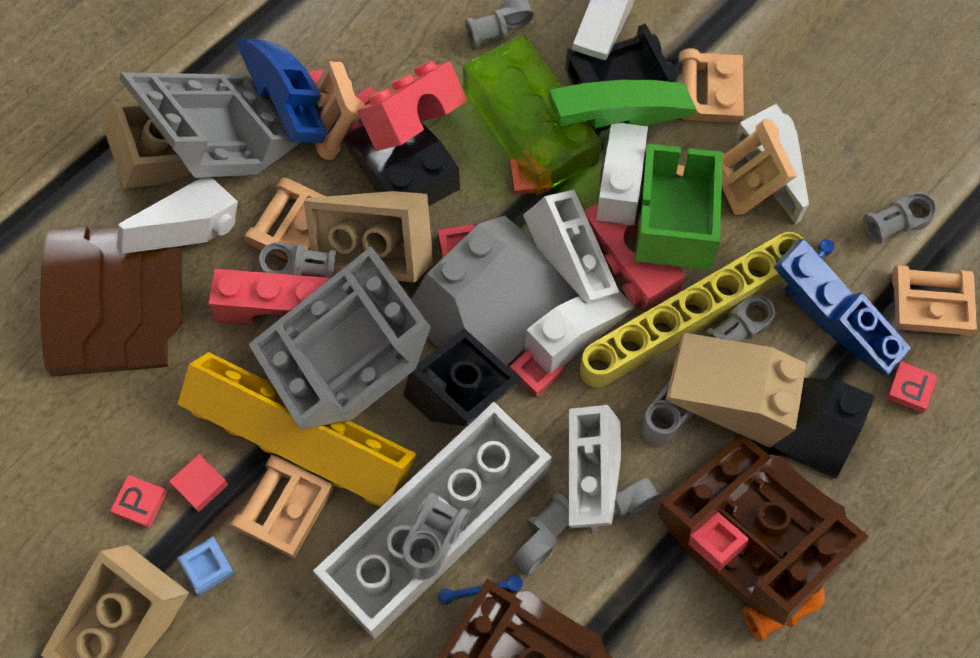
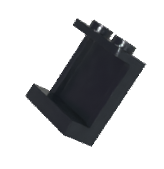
M646 24L638 26L637 35L634 38L614 44L606 61L574 51L572 48L567 49L565 70L573 85L613 80H659L676 82L677 80L673 64L670 61L666 62L661 52L659 38L656 34H651Z

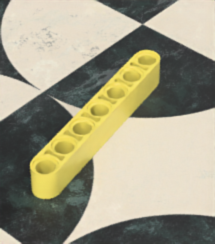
M794 232L782 233L591 343L585 348L580 365L582 381L593 388L607 386L677 345L680 336L684 332L695 334L728 315V312L745 298L751 295H762L784 282L785 280L773 266L781 259L782 255L780 252H787L796 241L804 238ZM749 270H758L763 274V277H756ZM726 287L732 291L733 295H724L718 288ZM695 305L702 310V313L694 314L686 306ZM654 324H666L670 327L671 331L660 332L654 327ZM626 341L634 342L640 349L628 351L622 346V343ZM600 360L608 368L605 370H595L589 365V362Z

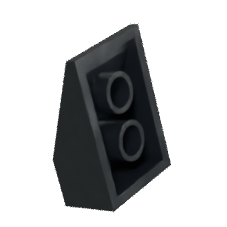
M422 122L423 131L402 145L380 151L375 150L364 126L344 137L343 142L376 192L398 191L427 194L428 206L460 190L459 167L442 142Z

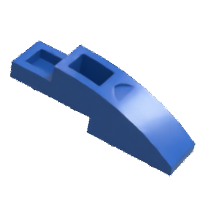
M238 38L236 41L237 47L259 96L271 97L290 141L322 143L328 132L315 106L321 98V94L304 66L293 54L277 43L268 40Z
M805 239L796 241L773 266L794 290L790 297L834 340L883 375H889L911 349L863 293L853 294Z

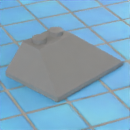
M121 72L119 78L194 178L257 175L300 143L290 141L277 110L265 96H259L254 83L247 75Z
M501 216L479 223L425 275L411 300L431 326L427 340L437 349L465 328L509 367L525 351L526 329L555 307L579 295L537 249L534 240L506 216Z
M369 247L248 345L297 426L301 429L354 419L412 373L417 367L431 326L376 251Z

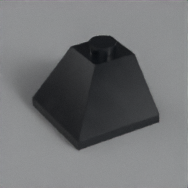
M464 328L417 364L416 369L408 376L403 396L430 421L467 427L493 402L496 403L518 385L521 378Z
M804 378L796 429L770 448L765 445L762 446L836 479L863 428L875 396L840 380Z

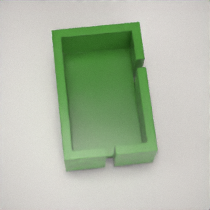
M647 144L640 185L635 262L712 270L720 244L723 152L689 148L682 178H676L681 147Z

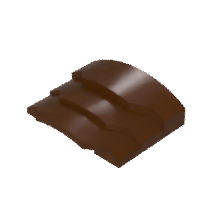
M88 226L49 228L43 251L40 284L41 338L44 365L47 372L52 377L168 367V340L183 324L182 251L177 247L121 254L117 250L118 227L89 230Z
M741 434L661 501L658 516L674 538L712 578L749 607L783 625L812 598V595L869 537L847 519L845 507L809 483L783 457L768 455L750 439ZM717 512L749 538L746 548L720 571L688 544L690 536Z
M486 579L437 658H612L606 653L599 634L563 615L532 592L509 593L489 579Z

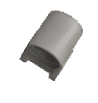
M670 380L664 386L659 396L649 405L640 425V434L643 440L654 447H662L669 444L687 422H690L697 415L666 401ZM656 418L662 419L668 424L669 428L659 429L653 425L651 420Z
M429 493L403 545L404 567L412 577L429 579L439 571L451 546L456 542L464 528L470 512L468 509L463 507L461 510H458L438 500L437 494ZM422 547L428 548L433 552L434 557L426 563H418L411 558L413 551Z

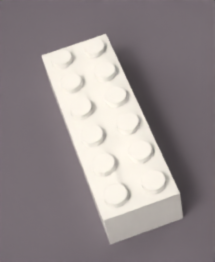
M493 402L320 563L313 572L324 588L375 640L549 471L551 456ZM433 492L438 495V500L458 510L464 507L470 512L462 532L451 546L439 571L429 579H417L412 577L404 567L403 545L415 523L423 502L429 493ZM424 547L414 550L411 554V558L418 563H426L434 557L433 552Z

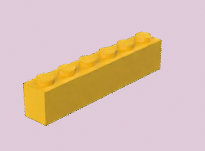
M210 352L196 359L188 366L177 405L189 410L195 417L207 419L223 427L229 434L241 436L259 445L263 451L277 454L293 462L294 465L327 479L333 486L345 488L363 497L366 502L375 506H383L405 485L416 453L349 420L301 429L297 426L271 382Z

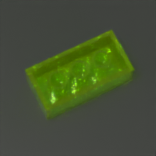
M523 34L463 64V89L510 158H515L519 170L528 183L534 186L535 194L538 196L545 192L547 186L550 185L553 188L598 164L602 141L587 121L560 127L549 102V89L560 88L562 85L526 35Z

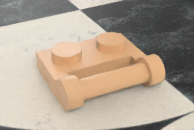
M692 48L680 51L679 65L683 68L682 83L685 84L697 108L696 115L681 119L725 123L742 122L744 117L743 55L700 53ZM697 70H706V105L697 102Z
M329 61L316 84L321 98L315 105L328 135L322 143L314 144L318 154L323 159L334 160L341 150L340 143L353 122L360 119L357 110L365 105L360 99L355 97L352 82L347 76L343 63ZM333 123H335L334 127L329 133L330 128L332 127Z
M766 118L756 125L755 131L727 153H723L722 189L735 215L745 214L797 177L778 138V127L770 119ZM760 145L763 146L764 151L737 171H733L736 163Z
M282 177L276 185L275 189L277 192L255 227H250L243 239L250 246L260 250L266 245L275 242L303 245L305 250H310L304 200L327 196ZM296 199V202L273 237L268 235L288 201ZM272 252V254L288 261L286 255L282 252Z
M905 265L894 266L892 285L894 287L895 329L970 336L975 333L977 322L975 284L972 271L959 270L958 273L909 270V267ZM910 285L956 288L958 293L911 290Z
M271 455L265 465L267 471L242 514H236L230 526L242 534L253 537L295 559L334 487L332 483L280 457ZM281 477L290 479L264 525L261 526L256 523L258 516Z

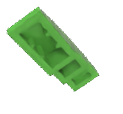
M613 80L549 89V102L560 127L587 120L592 121L594 128L620 122L648 126L696 115L697 108L684 83L659 80Z

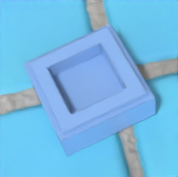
M214 537L177 558L198 595L235 574Z

